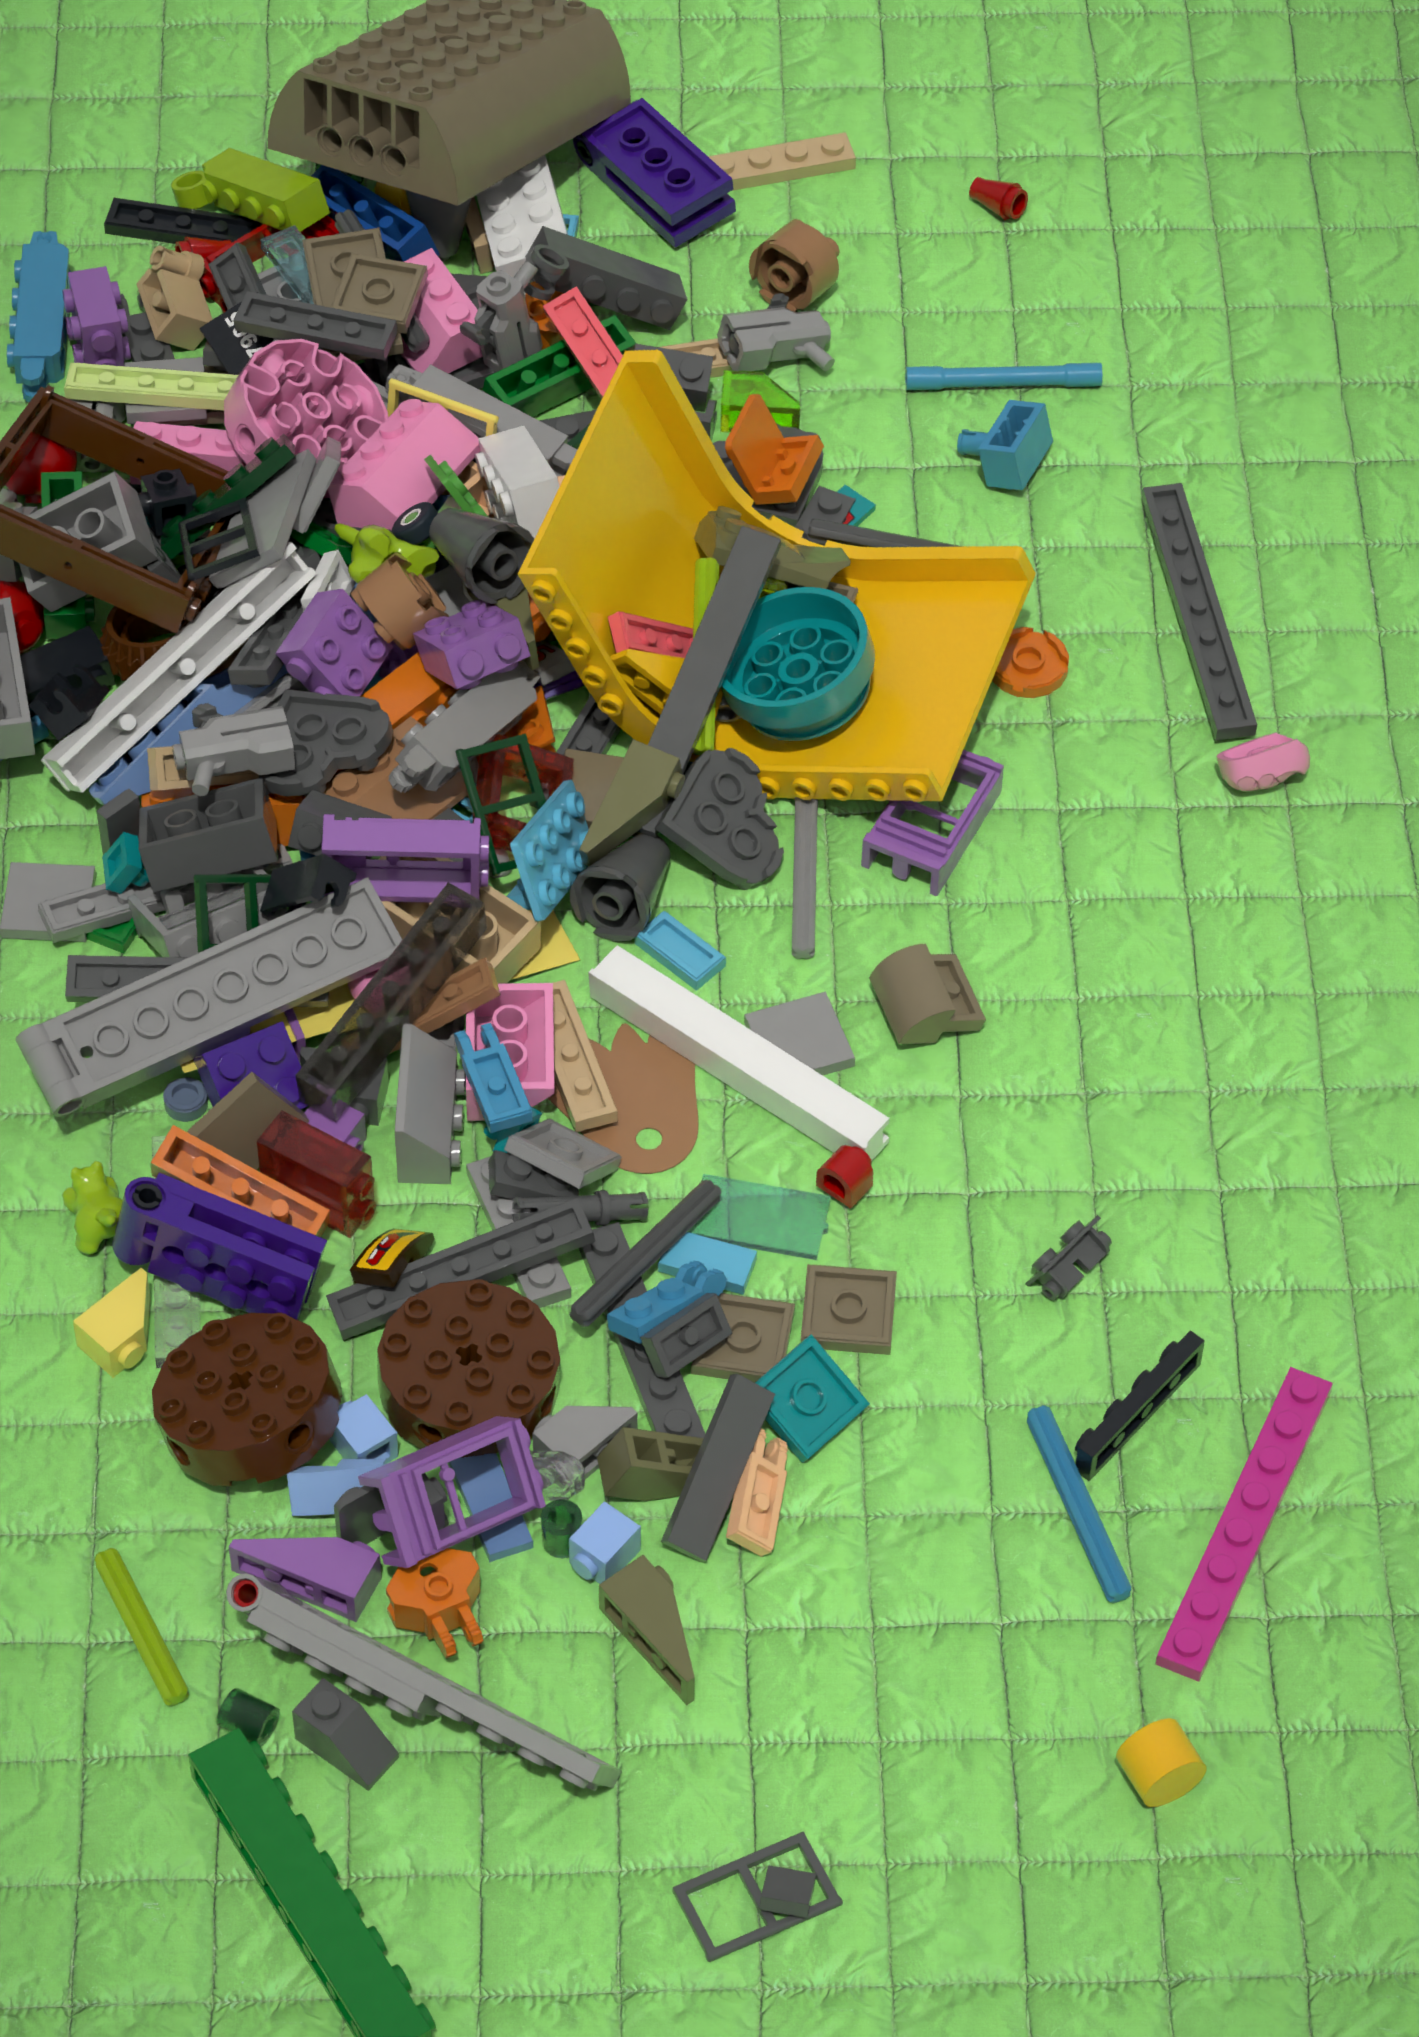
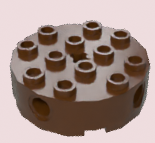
M482 1279L439 1283L409 1297L386 1322L377 1349L378 1386L381 1403L389 1414V1421L397 1433L419 1449L496 1416L521 1419V1423L528 1431L531 1441L533 1439L532 1433L537 1424L544 1417L552 1415L559 1393L560 1355L556 1331L538 1305L510 1287L489 1283ZM496 1442L461 1458L498 1453L499 1451Z
M247 1313L224 1320L216 1319L209 1321L203 1326L201 1331L190 1336L178 1348L168 1353L152 1389L154 1418L169 1452L186 1474L213 1486H231L232 1481H245L256 1478L258 1484L275 1480L310 1461L333 1436L339 1421L337 1411L342 1398L341 1382L326 1345L310 1325L296 1320L285 1313Z

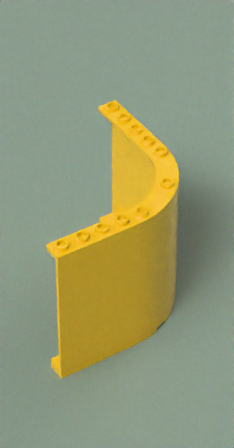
M660 350L625 351L518 572L519 578L585 687L598 704V708L634 740L648 745L661 714L632 693L610 656L616 654L608 616L620 611L693 629L695 562L699 558H707L694 537L699 522L707 515L708 511H717L718 506L732 508L742 514L740 519L745 523L772 532L791 544L842 548L850 559V566L841 569L830 582L858 588L854 604L862 612L875 649V663L870 677V689L865 702L849 721L836 730L813 739L784 741L763 735L742 718L733 722L715 720L714 750L725 751L727 748H733L747 755L760 770L757 777L762 785V794L767 792V799H795V797L803 800L943 801L1036 575L1024 549L1020 546L860 547L829 540L823 546L802 538L804 531L787 524L774 515L767 519L752 507L754 500L738 485L727 470L664 354ZM719 565V578L724 569L723 565ZM767 578L759 599L770 594L776 579ZM692 753L689 761L694 762L700 755Z

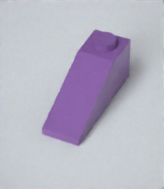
M339 1537L233 1539L229 1545L232 1571L239 1574H250L281 1584L286 1588L288 1594L354 1622H357L382 1578L380 1554L376 1553L367 1544L358 1541L351 1543Z

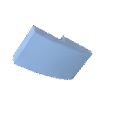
M341 1459L337 1466H299L287 1473L292 1516L334 1514V1505L342 1494L351 1488L362 1487L358 1476L385 1465L386 1459Z

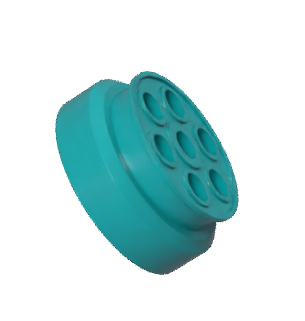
M817 587L785 589L758 599L721 685V690L729 707L742 719L748 721L758 732L770 738L784 741L813 739L828 734L844 725L858 712L865 702L870 689V677L875 663L874 644L862 612L850 599L842 594Z

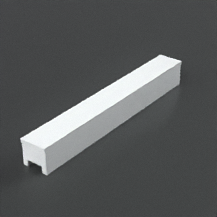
M292 542L287 543L281 560L228 585L196 615L193 622H188L106 698L89 718L74 728L41 759L42 763L66 791L69 792L71 790L83 793L317 574L312 567H307L295 550L297 548Z
M618 945L595 969L592 968L588 972L591 998L833 1153L842 1145L857 1146L863 1149L869 1155L871 1161H873L889 1143V1137L883 1133V1129L889 1124V1117Z

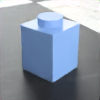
M367 1394L355 1401H348L339 1406L337 1411L339 1421L333 1436L330 1438V1442L344 1459H386L387 1464L398 1457L397 1432Z
M604 1501L569 1538V1563H571L572 1568L582 1578L586 1580L593 1579L601 1584L623 1569L641 1550V1526Z

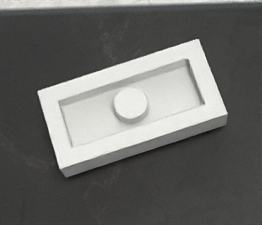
M339 550L323 554L315 570L317 574L310 580L300 600L303 612L317 592L344 589L350 596L356 582L350 577L348 567Z

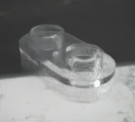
M530 1451L534 1467L538 1470L543 1480L542 1494L545 1501H567L584 1489L585 1471L581 1462L576 1457L563 1451Z

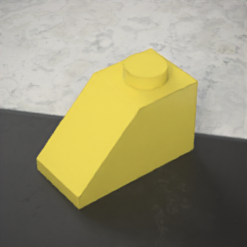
M142 1268L138 1269L73 1320L77 1346L112 1378L125 1368L129 1369L135 1366L147 1351L151 1297L148 1275Z

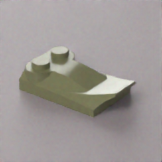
M718 506L717 511H708L707 515L699 522L694 537L707 558H715L717 563L723 566L727 562L742 526L780 538L782 545L768 577L805 587L827 589L834 575L841 569L850 566V559L842 548L791 544L772 532L745 523L740 519L742 515L740 512L724 506Z

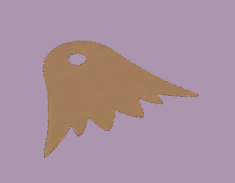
M626 1023L622 1024L618 1029L612 1042L611 1051L589 1039L616 1106L618 1121L580 1131L583 1136L620 1154L622 1159L619 1168L634 1173L652 1174L663 1172L685 1160L692 1151L698 1135L695 1064L651 1035H649L648 1043H645L636 1031ZM554 1078V1094L548 1097V1099L571 1121ZM648 1128L657 1130L662 1136L661 1144L655 1149L641 1148L636 1142V1136L641 1130Z

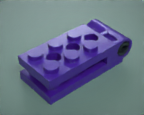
M643 98L633 101L627 107L573 138L575 151L583 164L675 248L736 212L735 200L727 194L733 190L732 178Z
M159 1172L156 1179L140 1177L127 1185L112 1247L115 1255L121 1261L130 1265H143L150 1262L147 1272L179 1284L187 1291L199 1292L221 1301L227 1307L241 1309L248 1313H285L299 1320L303 1305L307 1303L313 1290L327 1240Z

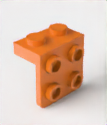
M760 394L749 395L725 442L726 454L734 464L743 485L749 491L756 505L797 502L824 448L818 435L784 438Z

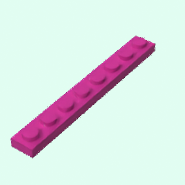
M1290 1367L1156 1658V1665L1198 1682L1200 1681L1332 1391V1382Z

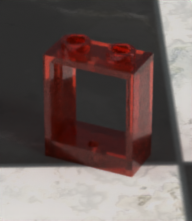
M497 734L491 742L510 737ZM529 744L541 786L549 790V799L563 781L572 780L574 759ZM518 745L480 755L476 789L482 806L500 802L503 775L529 783ZM498 812L485 815L494 849H504L512 852L511 842L527 823L500 815Z
M282 1110L257 1140L260 1172L329 1209L330 1220L328 1227L351 1238L360 1225L365 1226L370 1222L376 1211L373 1188L375 1178L372 1174L371 1156Z

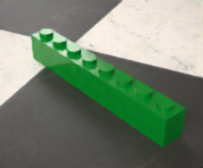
M237 1728L189 1753L192 1779L353 2036L432 2037V2031L436 2029L429 2010L422 2002L416 2005L408 1993L411 1990V1986L406 1974L398 1964L391 1967L383 1954L387 1950L380 1933L374 1926L367 1928L359 1916L362 1914V1909L358 1899L350 1888L342 1890L335 1879L338 1877L337 1868L328 1852L324 1850L319 1853L311 1841L315 1838L306 1817L302 1813L295 1816L288 1805L291 1802L288 1790L278 1776L273 1779L270 1777L265 1769V1766L268 1765L267 1759L256 1740L248 1742L241 1729Z

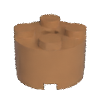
M794 219L780 228L752 252L749 260V272L752 281L757 277L762 287L759 293L766 302L770 304L775 294L784 293V295L789 297L787 309L794 312L797 309L803 310L835 284L839 274L837 259L840 253L839 247L832 238L825 237L814 227L803 223L801 220Z
M395 552L361 580L351 592V596L365 612L370 610L378 620L373 624L378 634L387 643L394 641L400 649L405 651L407 648L411 649L416 645L413 633L424 629L426 622L437 617H449V615L444 612L446 607L430 583L421 573L418 576L413 572L409 573L406 569L412 564L404 556Z

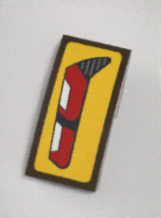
M394 1228L382 1233L363 1250L350 1268L354 1283L395 1287L408 1263L425 1257L435 1240L433 1233Z

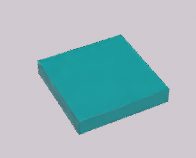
M812 1334L806 1337L755 1382L775 1394L765 1420L781 1439L787 1442L788 1447L802 1463L809 1459L870 1404Z

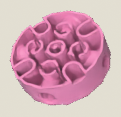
M304 339L277 340L253 354L229 390L224 400L226 434L232 442L235 451L246 464L256 457L254 452L264 441L271 437L277 440L283 434L295 445V455L309 449L317 459L329 436L341 442V461L338 472L359 450L360 446L388 419V411L377 386L355 362L342 354L336 358L327 351L318 349V343ZM328 489L323 499L330 498Z

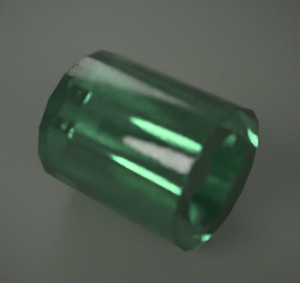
M559 1499L548 1503L542 1510V1545L545 1551L553 1557L569 1558V1538L583 1524L582 1512L577 1504L570 1500Z
M236 1687L227 1695L221 1705L217 1716V1725L229 1732L240 1728L249 1742L256 1740L261 1747L269 1740L279 1720L280 1709Z

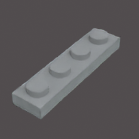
M490 1157L466 1164V1171L492 1230L513 1223L512 1214L530 1213V1209H512L513 1199L490 1194L488 1169ZM557 1257L512 1274L522 1296L530 1299L539 1308L571 1298V1287Z

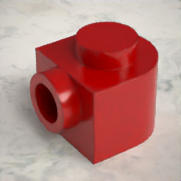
M840 1146L817 1170L816 1186L851 1209L873 1186V1168L869 1155L857 1146Z

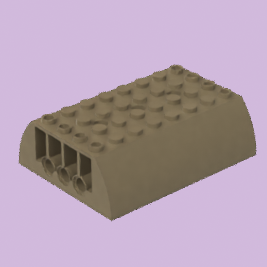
M426 0L425 3L416 8L406 10L403 15L382 23L380 27L373 31L361 34L358 39L337 47L330 54L313 60V63L298 70L287 81L275 102L270 118L267 148L458 206L627 107L631 103L628 71L618 39L603 12L586 6V3L583 1Z

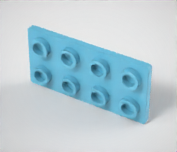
M566 780L561 783L510 844L521 878L517 880V885L507 897L526 910L531 909L536 922L543 921L548 917L569 891L578 874L588 867L582 863L579 852L589 830L584 816L585 804L581 793L576 792L573 780Z

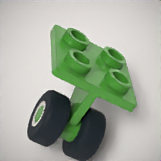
M429 455L424 459L448 490L450 496L439 511L429 502H421L410 507L395 521L392 533L397 539L436 549L439 553V558L436 562L435 574L450 565L430 539V525L435 516L447 508H455L487 516V514L448 463L444 460L438 465L433 457Z

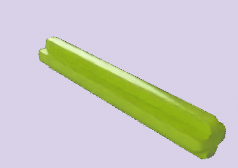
M108 1548L105 1551L99 1552L95 1556L96 1568L164 1703L168 1706H175L178 1703L184 1702L189 1695L188 1687L118 1550Z

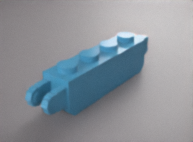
M55 231L33 232L30 244H23L21 260H15L14 263L15 283H19V288H12L13 311H17L16 316H10L9 319L10 339H14V344H7L8 368L14 367L16 383L23 384L22 393L23 399L26 402L31 401L40 387L46 388L48 383L59 382L64 378L68 336L65 317H69V313H66L62 289H69L68 272L72 271L69 268V249L63 244H58L57 232Z

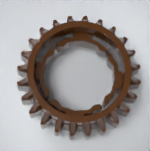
M209 600L201 603L198 613L210 603ZM114 606L108 614L105 627L101 629L103 633L102 637H100V642L103 644L101 649L103 655L107 656L112 674L119 676L122 681H126L173 636L156 642H144L154 637L174 632ZM185 620V622H184V624L182 625V627L180 628V630H181L189 621Z

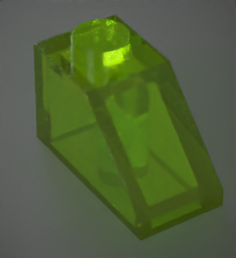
M724 370L720 432H731L750 394L761 395L777 424L800 429V402L765 373Z

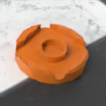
M1030 627L1013 629L992 682L1004 692L1016 697L1025 698L1049 695L1060 688L1067 678L1069 654L1064 643L1054 634L1045 630L1044 634L1033 632L1034 628Z

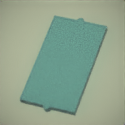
M703 1174L701 1181L711 1180L714 1185L720 1187L722 1192L719 1195V1202L689 1229L690 1233L745 1248L817 1260L823 1234L828 1233L829 1225L826 1223L831 1196Z

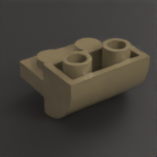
M926 944L912 945L886 957L877 965L869 977L898 1044L936 1043L942 1032L980 1031L986 1021L956 954H930Z

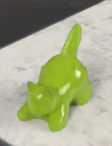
M341 523L336 524L334 527L341 539L353 545L351 552L352 563L348 568V572L357 584L395 552L404 556L412 564L406 569L409 573L413 572L417 576L421 573L424 578L433 575L436 570V562L439 558V553L436 549L397 539L385 527L373 524L364 526L360 531Z
M95 1161L90 1167L82 1169L74 1167L71 1170L72 1187L66 1188L62 1194L64 1205L72 1213L76 1214L74 1225L77 1233L75 1246L78 1251L84 1254L96 1253L102 1240L115 1235L123 1199L118 1198V1187L113 1177L105 1176L103 1165L99 1161Z

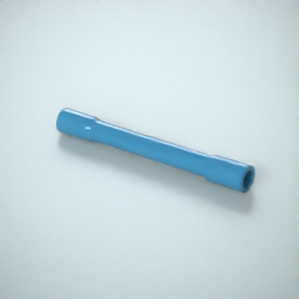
M1067 363L1058 366L965 368L920 366L905 368L906 390L1045 385L1090 387L1102 386L1103 377L1102 363Z

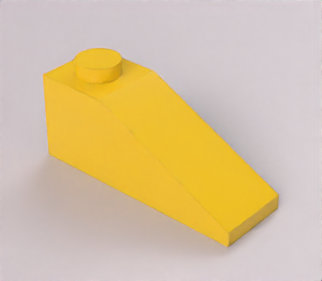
M626 649L611 655L612 661L632 693L661 714L685 658ZM721 688L716 697L715 718L723 696Z

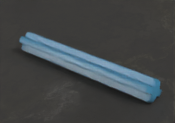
M1046 1405L1032 1408L1028 1412L1027 1423L1103 1592L1111 1603L1126 1600L1131 1594L1130 1582L1054 1415Z

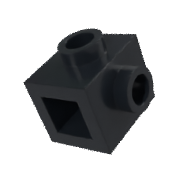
M180 468L160 470L154 474L140 476L142 493H138L144 515L147 517L155 536L163 535L162 529L171 519L177 515L184 518L194 509L192 504L197 499L193 483L186 482Z

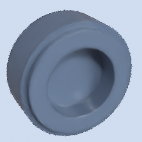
M190 1077L178 1078L170 1082L164 1090L165 1110L171 1118L177 1121L188 1122L196 1120L207 1110V1092L203 1083L197 1079Z

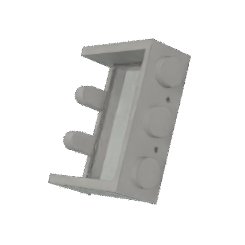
M245 869L240 871L241 874H267L263 869ZM221 883L206 884L210 944H220L247 932L244 883H239L223 890ZM256 883L258 926L285 915L288 911L287 908L277 910L273 916H267L260 912L268 883ZM162 890L161 897L166 914L156 917L135 894L127 897L138 938L144 936L162 957L189 958L198 954L195 902L184 906L179 890Z

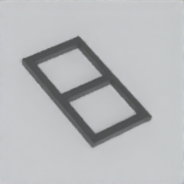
M804 1832L676 1885L672 1891L708 1962L843 1904L842 1898L838 1896ZM799 1847L812 1873H816V1880L827 1899L810 1906L808 1918L789 1915L776 1921L772 1912L759 1910L762 1893L749 1868ZM735 1874H739L766 1926L715 1947L688 1895Z

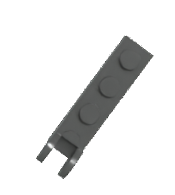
M542 226L525 256L526 261L538 269L532 281L540 284L545 289L540 290L530 283L526 286L524 292L536 299L549 300L555 291L566 293L577 286L587 302L667 330L671 329L688 300L679 274Z

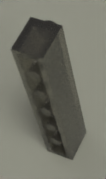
M449 882L446 884L295 1075L301 1102L335 1122L338 1120L400 1041L403 1024L414 1023L486 931L484 902Z

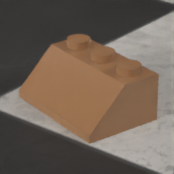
M411 716L393 730L391 743L385 752L379 756V762L376 767L368 771H360L356 768L343 769L326 783V789L323 793L392 816V819L431 820L446 809H451L468 795L461 771L437 791L425 790L419 783L409 791H406V793H400V791L392 789L388 776L399 765L395 759L405 747L401 739L411 728L419 723Z

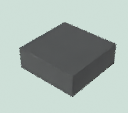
M768 1865L759 1910L808 1918L816 1873Z

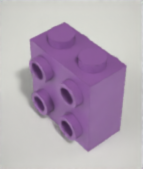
M106 266L68 272L69 289H62L66 313H72L71 317H65L69 341L76 340L77 344L72 345L74 362L125 366L124 360H131L127 336L122 337V333L128 332V322L125 309H117V305L121 304L118 282H110Z
M344 589L317 592L275 654L286 665L288 673L300 680L310 692L323 695L327 693L360 697L393 648V645L387 643L378 634L373 626L374 623Z
M476 600L465 604L461 608V612L450 617L442 616L431 619L425 623L424 629L413 633L425 671L455 689L473 688L482 682L481 678L494 672L504 673L513 670L519 665L518 661L531 656L519 618L483 600Z

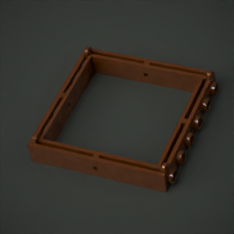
M47 385L46 388L40 387L0 441V492L41 436L141 480L140 476L154 474L160 470L180 468L186 482L193 483L197 498L209 489L215 492L225 483L223 478L229 472L54 393V387ZM0 504L1 555L177 634L185 620L189 622L194 621L201 603L206 602L212 590L213 583L209 580L210 575L190 581L187 576V570H185L177 583L172 582ZM232 514L217 521L207 537L226 531ZM221 544L196 553L193 558L195 568L216 561Z

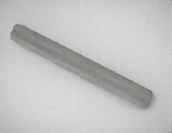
M795 797L792 955L796 959H810L815 955L818 799L803 800Z

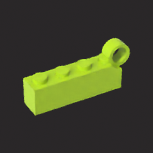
M232 148L226 149L202 164L204 171L184 173L171 183L178 207L198 209L214 202L217 207L293 235L298 234L330 213L319 179Z

